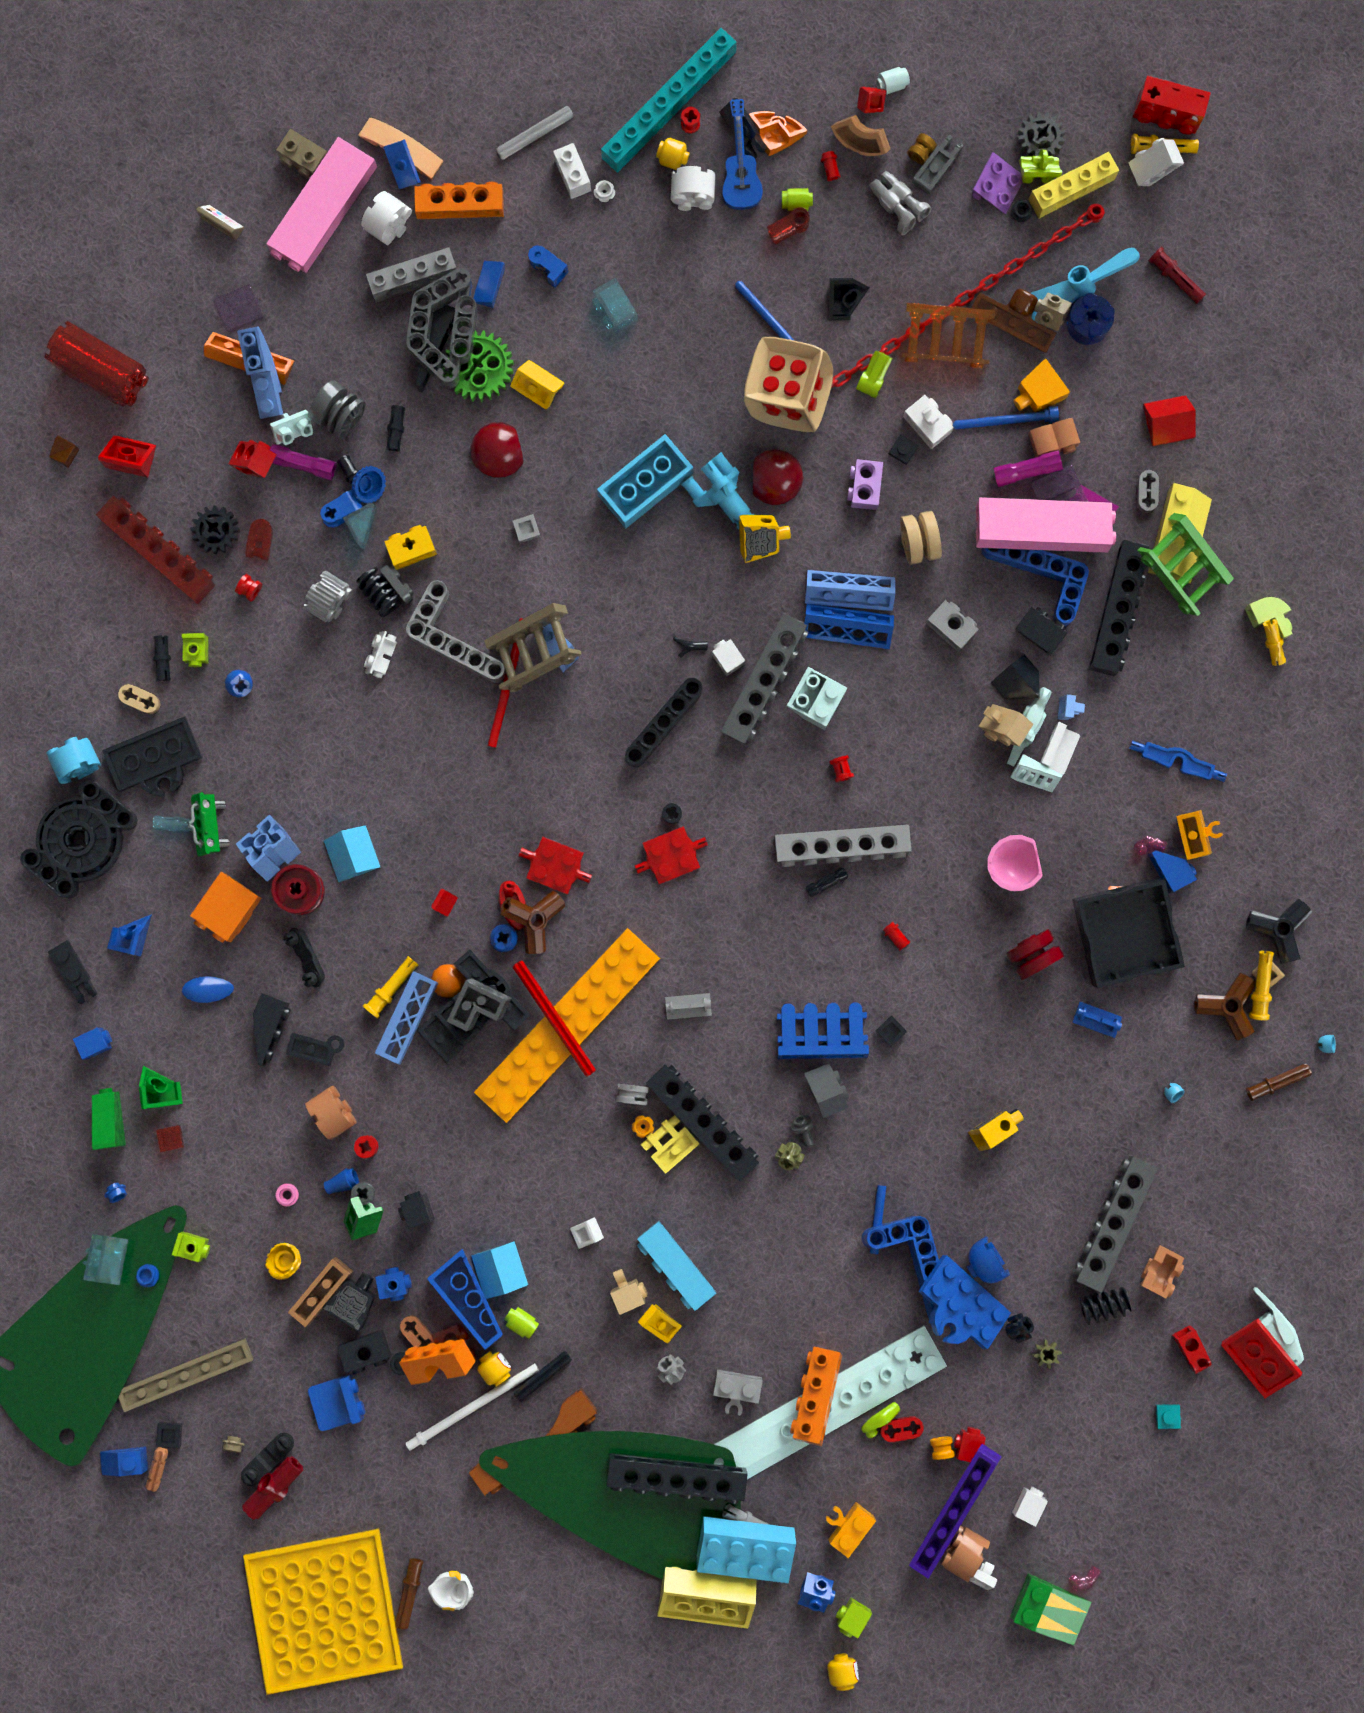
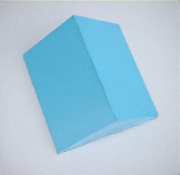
M366 826L343 830L324 840L338 882L380 868Z
M515 1241L471 1255L486 1299L504 1295L528 1285Z

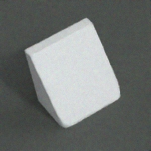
M595 1217L570 1228L579 1249L604 1238Z

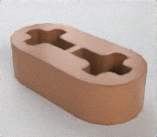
M411 1315L402 1320L400 1330L413 1347H420L422 1341L418 1338L419 1335L424 1340L429 1338L431 1340L430 1344H436L435 1337L419 1318ZM406 1321L410 1323L416 1322L414 1328L418 1332L417 1335L412 1330L407 1331L405 1329L407 1327Z

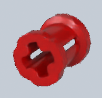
M694 107L684 109L681 113L682 129L690 134L697 132L700 128V113Z
M848 755L829 761L830 765H833L836 774V783L855 777L854 773H851L847 761L849 759Z

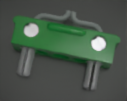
M200 792L192 795L191 821H188L187 824L188 828H191L193 831L197 855L200 857L220 852V847H228L230 845L228 839H219L216 809H224L226 805L221 804H225V802L215 801L214 794Z

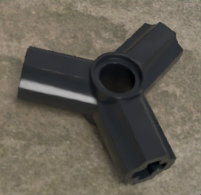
M1297 899L1279 918L1250 911L1246 921V930L1273 937L1280 964L1296 961L1301 958L1295 941L1294 930L1312 911L1300 899ZM1279 923L1283 924L1286 928L1284 935L1279 934L1277 931Z

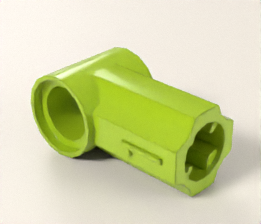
M875 351L866 372H863L856 390L876 399L878 391L884 383L883 378L893 358L882 352Z

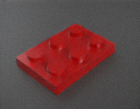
M1259 1319L1254 1320L1221 1343V1346L1264 1398L1274 1394L1302 1375V1371Z

